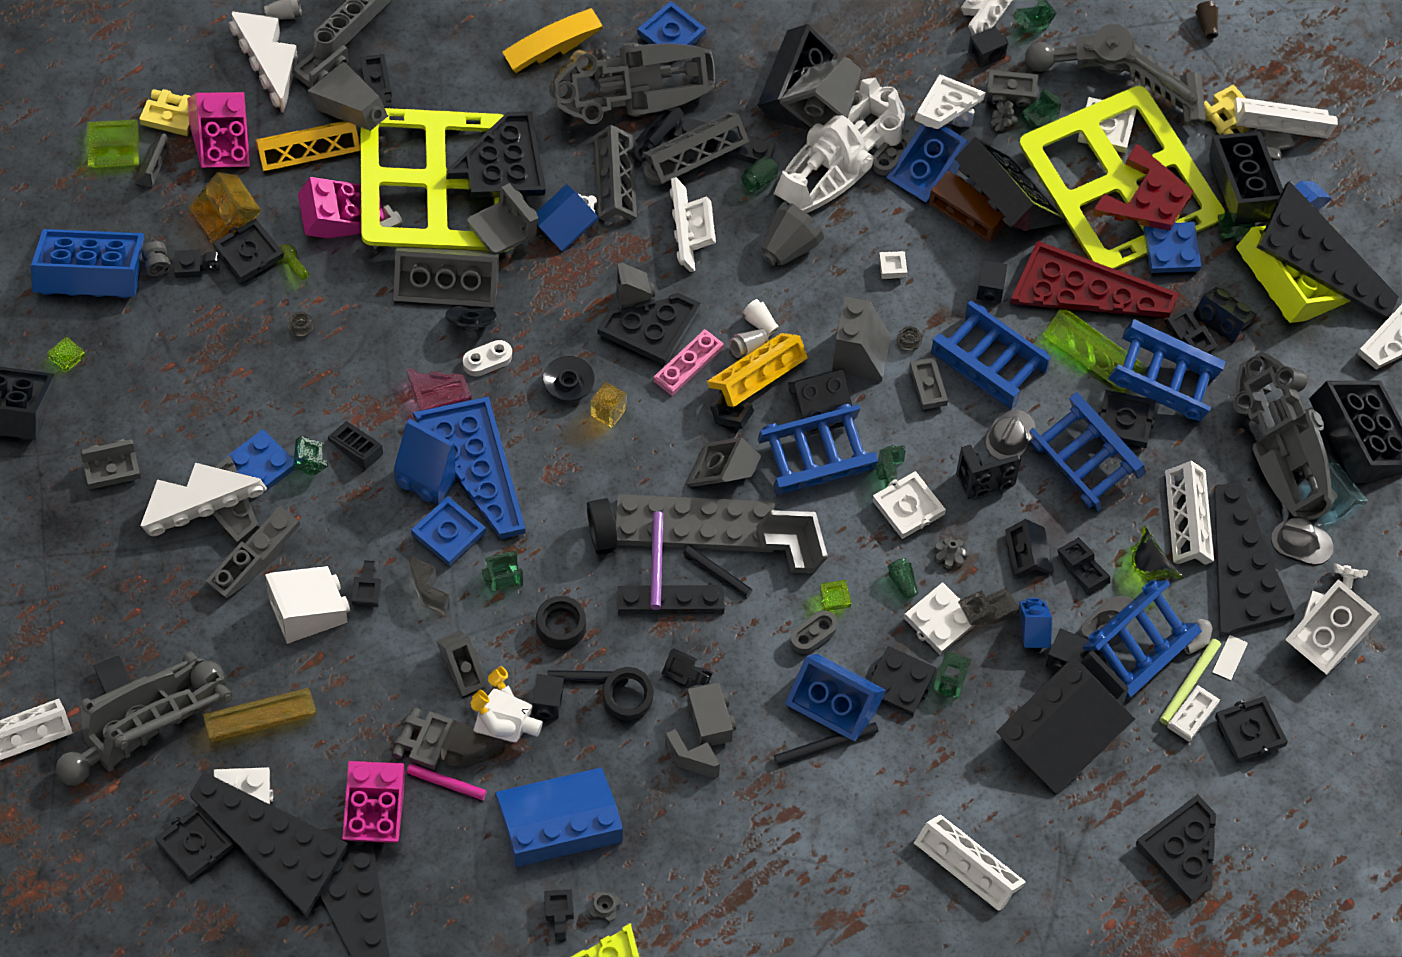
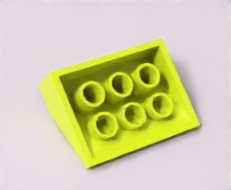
M1266 226L1252 227L1236 246L1243 260L1250 266L1256 278L1269 293L1270 298L1275 301L1283 316L1290 323L1310 320L1350 302L1347 298L1256 248Z

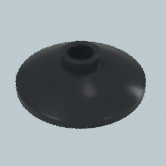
M460 305L448 309L445 317L450 323L463 327V330L474 332L480 327L494 323L497 319V314L487 307Z
M563 356L553 360L548 364L543 374V383L547 392L554 398L562 401H577L584 398L591 392L595 382L592 367L585 360L575 356ZM570 381L573 384H565V382Z

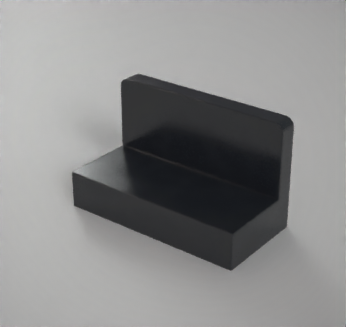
M1024 519L1005 530L1014 576L1023 578L1036 570L1049 575L1054 572L1046 531L1043 526Z

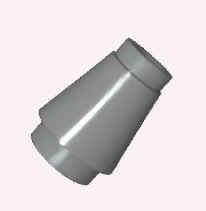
M278 0L264 6L266 16L278 18V20L296 19V16L302 15L299 0Z
M764 329L735 334L729 340L730 350L736 358H743L768 342V335Z

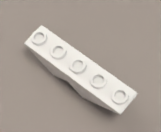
M232 11L233 21L229 22L232 34L239 37L241 50L244 54L248 53L250 56V65L254 72H259L263 88L269 89L271 93L270 99L274 107H279L281 112H284L294 76L292 69L298 61L296 45L278 43L280 34L278 18Z
M195 463L187 487L157 480L141 527L148 535L158 536L164 533L166 529L174 526H184L194 518L213 514L217 509L235 506L239 501L248 497H258L267 488L259 478Z

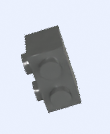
M719 682L688 689L687 704L699 746L707 742L709 746L732 742L733 731H736L734 716L728 714L726 708L729 707L728 695L726 691L722 692Z

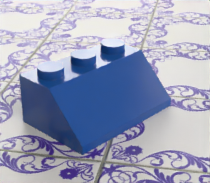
M813 654L805 657L785 705L856 741L876 714L886 690L819 654Z

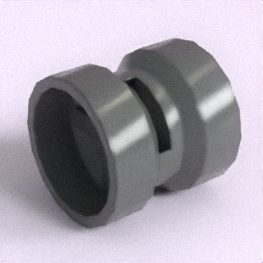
M154 241L142 247L141 254L144 261H146L145 269L148 275L157 277L170 271L171 264L169 258L166 257L167 249L163 242Z

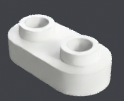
M497 340L472 349L463 357V369L470 376H481L505 367L512 360V348L507 342ZM496 350H502L503 352L497 353V352H495V351H496ZM473 359H479L478 362H474V361H472V360H473Z

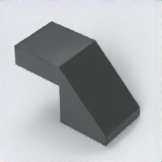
M676 729L666 733L665 746L677 767L712 778L719 776L720 763L708 742L688 751Z

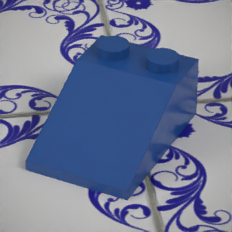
M921 124L897 160V165L886 178L925 203H928L931 189L947 171L955 174L959 170L958 168L961 165L954 158L966 147L969 141L946 126L935 129Z
M409 418L406 422L394 466L395 482L405 490L410 489L417 493L424 501L439 505L456 483L454 443Z

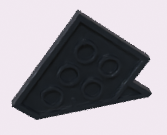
M532 111L507 112L446 170V179H467L470 198L500 197L501 187L509 183L522 196H545L546 187Z

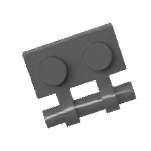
M413 707L410 714L405 716L402 723L404 726L400 736H396L393 743L395 748L391 755L396 759H401L404 751H410L409 762L435 771L454 728L455 720L429 711L426 720L420 719L422 711ZM419 730L420 733L417 740L410 739L413 731Z

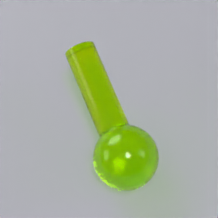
M291 244L281 245L279 248L283 251L284 256L280 262L288 263L300 279L308 278L309 272L296 258L297 251L295 247Z

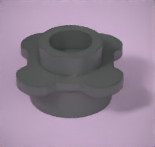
M607 892L595 893L593 896L594 904L589 909L590 915L594 918L599 916L607 921H613L616 918V907L620 905L619 897Z

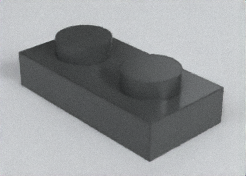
M935 357L910 362L909 368L922 410L947 406L948 398Z

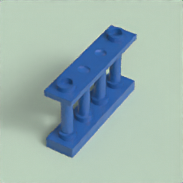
M970 300L967 303L965 314L967 320L950 338H946L938 333L933 339L931 353L1012 410L1018 404L1020 395L1018 387L1036 368L1046 374L1049 371L1051 356L1044 349L1036 347L992 316L983 306L977 305ZM977 325L986 331L987 334L970 352H966L957 344ZM996 339L1008 347L991 366H985L977 360ZM1017 353L1028 362L1010 381H1007L997 373Z
M1133 319L1124 330L1122 339L1130 342L1123 366L1118 364L1109 375L1108 380L1116 383L1119 387L1127 388L1149 399H1154L1156 402L1184 414L1189 419L1200 422L1211 409V406L1202 403L1209 379L1214 381L1224 369L1226 361ZM1140 347L1153 353L1146 377L1132 371ZM1163 358L1176 363L1169 387L1156 382ZM1186 368L1200 375L1192 398L1179 392Z
M1076 392L1069 398L1072 406L1070 408L1071 412L1041 436L1034 428L1029 430L1032 437L1030 443L1038 453L1043 451L1082 494L1080 499L1088 508L1093 506L1099 512L1102 510L1098 498L1127 474L1131 475L1133 473L1137 479H1140L1146 474V470L1139 458L1083 397ZM1083 418L1088 424L1087 430L1057 454L1048 443L1077 419L1080 421ZM1100 437L1105 443L1103 445L1104 448L1073 472L1065 461L1091 439ZM1116 455L1122 461L1120 467L1090 491L1081 480L1108 457Z
M844 404L837 407L835 411L778 426L776 423L769 424L760 430L758 442L760 444L769 441L780 473L773 486L776 496L875 470L878 463L876 453L871 452L867 454V451L863 450L853 421L859 414V404L854 406ZM843 422L854 453L852 458L845 460L839 458L828 425ZM816 428L819 429L829 459L827 465L819 467L817 464H814L804 434L805 431ZM794 435L805 467L803 471L793 473V471L789 470L779 438Z
M1152 580L1142 587L1143 592L1102 629L1091 633L1088 637L1089 641L1082 646L1084 651L1100 650L1116 675L1129 687L1126 697H1132L1202 632L1197 623H1181L1161 594L1170 586L1168 580ZM1152 601H1154L1172 628V634L1166 639L1162 638L1143 610ZM1134 617H1136L1154 644V650L1149 655L1143 653L1126 628V625ZM1116 634L1119 635L1136 660V667L1129 672L1126 671L1107 643Z

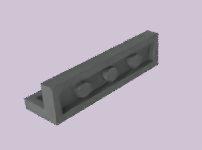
M729 112L645 152L644 156L646 161L653 165L659 182L664 183L748 143L749 139L739 115ZM737 127L741 138L732 143L726 141L728 131ZM713 138L719 141L715 151L711 153L703 151L707 140ZM689 149L697 151L694 161L690 163L681 161L685 151ZM668 159L674 161L675 164L672 172L663 175L659 163Z
M609 125L594 135L598 217L606 222L618 214L633 221L637 218L634 159L628 153L633 148V135L613 125ZM619 139L624 141L625 150L620 144ZM619 156L621 157V159H622L623 162L625 163V165H626V170L624 169V167H623L622 164L620 163V158H619ZM621 178L627 185V191L621 183ZM622 199L628 206V209L622 207Z

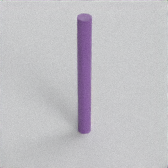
M660 511L653 513L650 608L653 610L661 608L663 513Z

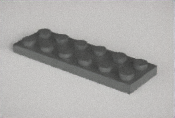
M618 494L616 514L617 545L652 547L653 513L660 511L663 513V547L686 548L691 546L694 549L773 552L770 549H762L756 526L770 510H774L775 501Z

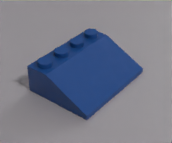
M43 229L31 263L32 292H39L44 295L62 293L69 296L86 294L94 297H102L104 295L118 296L120 298L135 297L139 283L144 233Z
M602 767L496 792L515 867L622 842L623 827Z

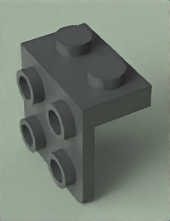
M510 183L501 187L499 203L467 219V225L491 254H500L535 237L538 224L536 211L527 205L522 194L516 191Z

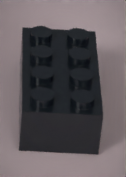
M1261 131L1212 136L1209 159L1234 225L1268 222L1283 187Z

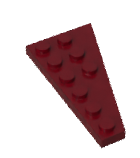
M1037 241L1014 290L1010 304L1169 318L1179 293Z

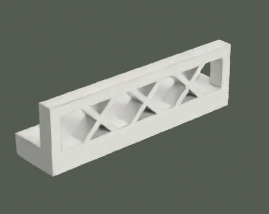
M1236 97L1234 100L1237 126L1328 139L1338 125L1337 117L1329 116L1328 110Z
M1189 461L1165 471L1173 562L1178 565L1196 558L1206 565L1214 562L1206 470L1193 461ZM1184 473V479L1178 487L1175 486L1174 476ZM1184 494L1186 495V502L1179 510L1177 509V502L1181 495ZM1186 517L1188 518V525L1181 533L1179 531V524ZM1186 540H1189L1191 551L1181 554V547Z
M59 699L0 720V760L72 734L65 709Z
M941 814L925 824L914 842L915 845L998 911L1002 910L1013 893L1020 890L1026 883Z

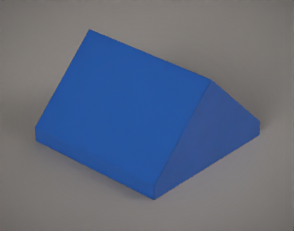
M567 184L536 212L538 215L537 226L562 252L599 219L578 193Z

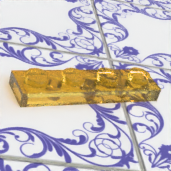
M308 687L203 714L211 743L316 716V709L310 688Z

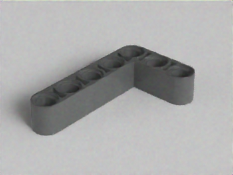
M347 0L315 30L313 40L314 56L320 60H325L342 45L345 46L391 0Z

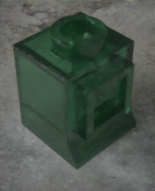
M516 550L485 558V568L482 569V576L485 585L490 584L492 591L515 585H523L522 568H518ZM502 572H507V573H505V574L498 575V576H495V575H494V574H498V573H502Z
M946 651L935 680L934 690L939 691L944 696L959 698L969 672L971 659ZM948 666L960 670L958 678L945 674Z

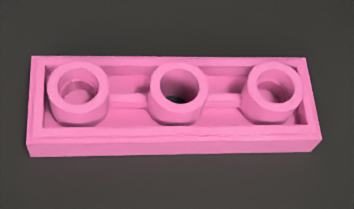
M704 329L654 376L653 382L671 396L675 395L724 348V343Z

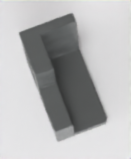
M770 510L756 526L762 549L785 550L791 573L814 574L828 557L816 512Z

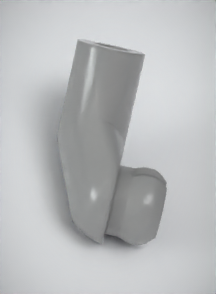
M1198 619L1195 622L1202 632L1184 648L1188 655L1206 647L1210 643L1213 628L1208 620Z

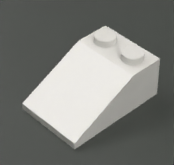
M1338 579L1286 638V641L1327 675L1370 632L1381 619V616Z

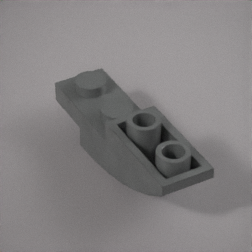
M279 506L245 544L241 541L206 582L225 598H228L254 579L286 548L284 543L301 525L300 522Z

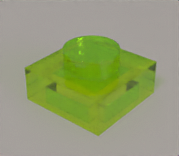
M66 336L48 351V356L65 372H68L85 357V352Z
M846 580L820 583L819 589L825 611L851 608V598Z

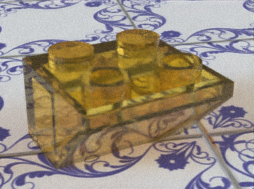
M216 172L188 207L212 244L229 234V230L232 227L237 226L239 228L255 219L261 212V209L237 175Z

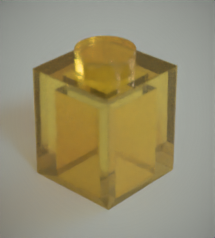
M605 381L591 399V416L613 428L626 411L627 393Z

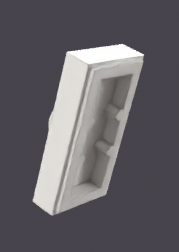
M1197 685L1168 723L1167 728L1190 742L1218 706L1220 699Z

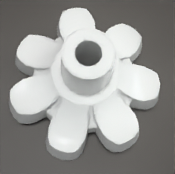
M1334 564V572L1343 576L1342 583L1349 589H1352L1354 579L1358 577L1363 578L1368 573L1367 570L1351 569V566Z

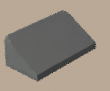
M162 133L150 145L136 177V184L150 188L154 185L169 150L166 134Z

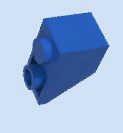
M1027 598L1026 601H1019L1021 641L1024 648H1051L1052 615L1046 601H1042L1039 598Z

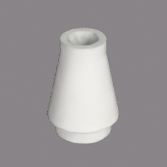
M758 299L747 305L742 312L746 316V321L758 329H764L768 337L772 336L779 329L764 302L760 303Z

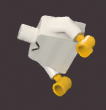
M499 666L488 676V682L492 686L497 687L498 690L494 688L489 696L484 691L479 690L472 696L471 707L478 712L473 731L511 742H517L523 733L538 737L543 722L531 718L532 705L514 697L509 686H505L503 681L508 678V673L502 666Z

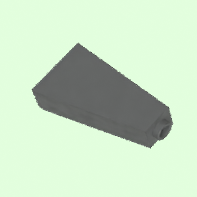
M344 62L308 90L316 110L371 131L388 117L380 97Z

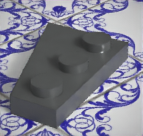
M230 454L215 466V468L238 473ZM248 498L239 501L235 506L217 509L212 514L238 544L241 541L245 542L260 528Z

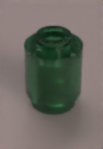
M760 158L745 169L744 174L741 175L744 186L751 192L762 189L778 177V165L772 158Z

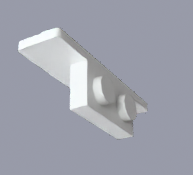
M966 0L961 6V10L964 15L974 16L968 25L972 36L993 27L1012 0Z
M675 177L671 179L672 188L670 189V195L674 202L672 215L677 227L674 235L679 245L677 259L681 266L684 265L689 272L695 271L693 251L716 243L712 205L708 197L688 203L686 188Z

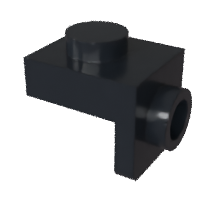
M722 390L712 399L710 405L716 424L740 429L744 428L754 412L752 404L741 402L735 407L727 406Z

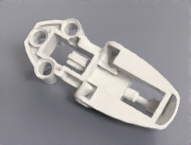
M876 78L861 80L860 91H855L848 118L843 115L834 116L825 125L817 123L809 130L807 144L792 159L785 171L782 172L774 195L808 213L832 201L855 184L870 170L873 164V155L868 153L873 146L879 149L884 142L888 143L889 146H894L902 140L905 111L897 90L892 87H880ZM870 113L879 117L869 127L863 121ZM822 164L829 170L812 192L809 193L806 186L808 183L806 177L813 169L817 170Z

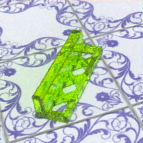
M1059 310L1043 336L1126 393L1128 391L1127 388L1119 387L1116 383L1108 380V377L1117 366H1114L1113 361L1123 366L1128 352L1070 311ZM1059 322L1067 328L1068 338L1060 340L1052 334ZM1084 339L1087 342L1089 352L1083 354L1077 352L1074 340ZM1094 354H1105L1108 358L1109 367H1098ZM1136 358L1132 371L1143 375L1148 366Z

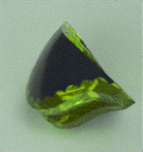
M1145 525L1142 528L1141 540L1130 548L1133 552L1132 565L1143 579L1148 581H1159L1166 578L1184 579L1166 558L1149 528Z

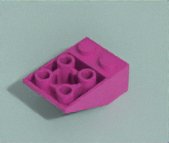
M244 92L195 93L187 98L189 124L201 168L250 167Z
M310 177L298 193L305 235L334 238L361 234V184ZM379 195V221L382 222L384 221Z
M349 761L343 841L399 842L405 783L404 763Z

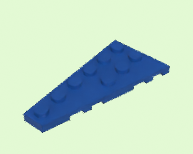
M489 397L413 412V418L417 423L454 443L455 476L499 539L526 534Z

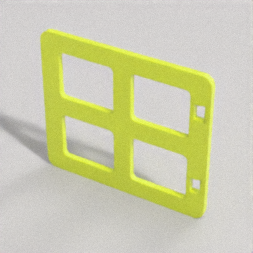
M1143 86L1132 87L1028 132L1021 137L1019 142L1020 149L1058 210L1065 217L1068 226L1091 261L1113 269H1117L1147 255L1145 235L1107 250L1090 226L1080 207L1101 198L1103 194L1108 195L1112 192L1120 193L1125 203L1128 204L1139 188L1136 182L1144 179L1146 174L1123 163L1099 123L1133 108L1138 109L1163 148L1162 151L1152 156L1166 168H1176L1185 184L1193 190L1192 195L1201 209L1178 219L1176 223L1188 222L1196 218L1199 223L1195 225L1197 233L1221 222L1225 215L1222 205L1154 99ZM1075 133H1081L1107 175L1076 189L1069 190L1045 154L1043 147ZM1130 247L1133 254L1122 258L1120 251Z
M385 108L388 117L370 131L360 127L361 238L365 244L371 246L489 251L473 231L450 230L447 227L446 190L449 188L469 189L467 179H446L445 131L487 132L504 115ZM389 116L404 117V121L389 120ZM466 120L481 121L480 125L466 124ZM378 128L424 129L426 132V168L381 167L379 165ZM381 185L426 188L428 227L426 229L382 227L379 221V187ZM494 197L495 205L499 203V197Z

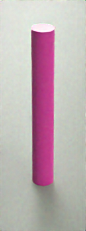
M411 763L407 768V774L480 800H484L487 790Z

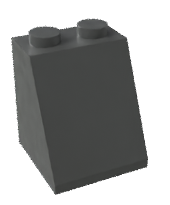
M846 56L812 66L781 98L780 104L810 128L817 123L825 125L834 116L843 115L848 118L862 69Z
M845 297L836 337L832 371L843 369L844 374L882 381L891 335L871 301Z

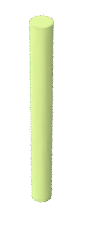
M1217 639L1210 641L1159 720L1162 724L1168 725L1221 646Z

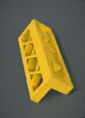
M346 121L255 139L263 171L361 151L356 125ZM352 133L354 146L343 148L336 143L342 134ZM336 136L333 141L328 137ZM324 138L331 143L324 153H318L312 149L317 139ZM312 141L309 146L306 145L305 143H303V142ZM299 143L307 148L300 158H294L288 154L293 144ZM334 145L339 148L338 150L331 151ZM287 146V148L285 149V151H283V150H281V149L279 148V147ZM275 148L282 153L278 162L267 164L265 150ZM310 151L315 153L314 155L307 156ZM285 156H287L288 158L291 159V160L283 161V159L285 158Z
M780 333L707 381L709 388L722 390L727 406L735 407L808 359L801 337L799 335Z

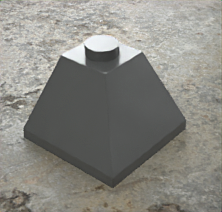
M742 437L706 443L687 485L695 487L752 477L757 469L761 455Z

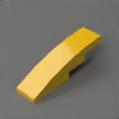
M591 8L550 24L523 38L502 52L514 72L518 73L536 60L541 64L559 51L564 55L604 27Z

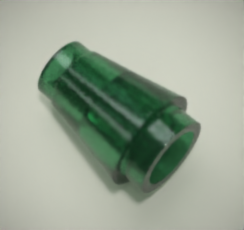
M907 558L898 559L887 566L889 570L887 574L904 599H910L919 594L912 563H908Z

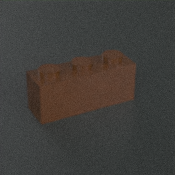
M947 171L931 189L929 199L931 206L989 243L1006 225L1002 219L1004 217L1003 213L994 210L987 202L989 197L986 194L982 195L959 175Z

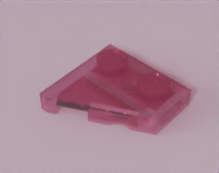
M407 369V376L421 411L472 400L470 390L462 374H443L436 371L424 374L416 373L415 369Z

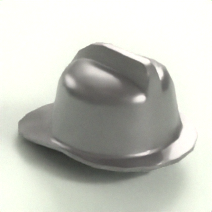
M1017 409L1006 410L1000 413L987 434L986 446L989 453L998 460L1016 455L1021 456L1032 439L1029 430L1036 428L1032 417L1026 412Z
M1296 517L1282 522L1272 532L1271 541L1274 548L1285 556L1317 565L1329 560L1333 554L1334 545L1330 536L1304 518Z
M1117 596L1106 600L1083 623L1081 629L1083 635L1088 638L1094 631L1102 629L1133 599L1126 596ZM1116 634L1107 643L1110 647H1114L1120 644L1122 640Z

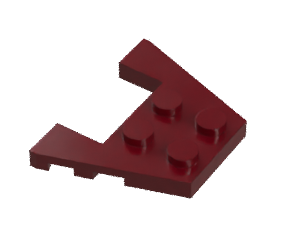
M1136 144L1127 157L1125 165L1146 174L1143 182L1128 204L1103 194L1094 208L1093 215L1097 217H1102V215L1115 217L1114 220L1122 222L1125 219L1139 221V225L1171 231L1190 201L1193 190L1142 146Z

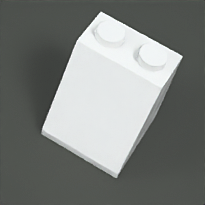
M328 566L273 572L265 575L269 601L287 644L348 623L347 612L350 611L348 601L345 596H340L338 590L341 589L338 577L336 574L331 575Z

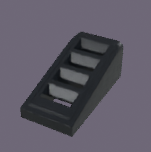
M345 421L328 436L330 442L363 470H366L383 455V446L378 441L348 421ZM346 430L349 432L343 439L338 438ZM354 436L355 439L350 444H347L346 442ZM359 442L362 443L357 449L353 448ZM367 447L368 450L362 454L361 451Z

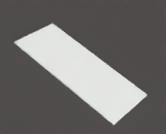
M1229 635L1213 673L1231 680L1248 643Z

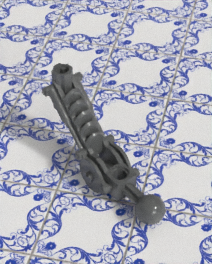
M1119 24L1103 26L1097 31L1096 35L1075 37L1076 46L1052 48L1048 43L1038 41L1032 43L1025 52L1026 64L1036 72L1049 70L1055 62L1074 60L1078 61V68L1099 66L1101 70L1111 74L1127 71L1130 73L1131 80L1134 83L1135 78L1140 80L1141 86L1144 88L1146 85L1150 87L1153 96H1155L1156 92L1159 93L1163 103H1166V99H1168L1172 109L1176 111V106L1181 108L1184 112L1185 125L1196 126L1206 123L1201 73L1188 72L1180 75V80L1173 76L1171 68L1168 67V72L1163 70L1162 63L1159 60L1158 65L1153 63L1152 56L1149 53L1148 58L1144 57L1142 49L1135 45L1132 34L1128 29Z

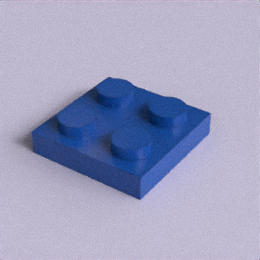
M672 1L667 3L637 29V35L649 44L672 43L694 45L706 34V28Z
M1194 222L1175 223L1171 231L1144 226L1150 273L1200 271L1202 266Z
M264 429L230 453L237 472L261 479L267 488L266 491L297 468V462Z
M448 496L411 529V535L449 567L486 533L485 526Z

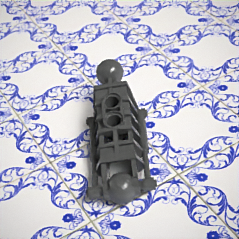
M188 652L184 655L183 662L149 677L144 676L95 699H83L79 707L82 709L83 740L88 750L82 754L79 752L63 754L57 760L55 767L58 780L66 786L80 785L89 777L90 766L98 761L108 772H111L118 762L123 758L127 759L131 756L130 752L140 745L145 746L148 744L147 740L156 734H163L165 732L164 729L175 723L180 724L183 719L196 714L201 707L220 700L222 703L229 702L233 694L226 687L222 667L214 661L199 659L193 652ZM189 684H192L196 690L193 693L189 689L181 691Z

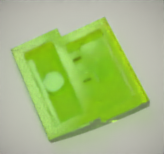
M138 119L87 122L89 168L139 165Z

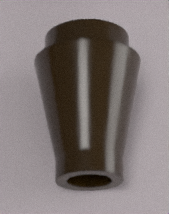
M1205 1L1198 4L1195 14L1203 30L1204 38L1213 39L1218 37L1219 7L1213 1Z

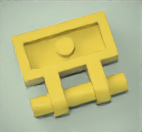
M1234 85L1214 95L1212 101L1215 105L1210 106L1207 101H1204L1205 118L1208 122L1211 121L1215 125L1219 135L1235 134L1232 131L1235 128L1240 133H1246L1251 129L1250 127L1236 125L1234 100L1236 97H1245ZM1224 113L1229 120L1224 122L1219 114Z
M153 89L151 99L158 101L147 100L139 119L140 125L188 136L191 128L187 98L190 96L185 94L179 96L171 94L169 90L163 89L158 91Z

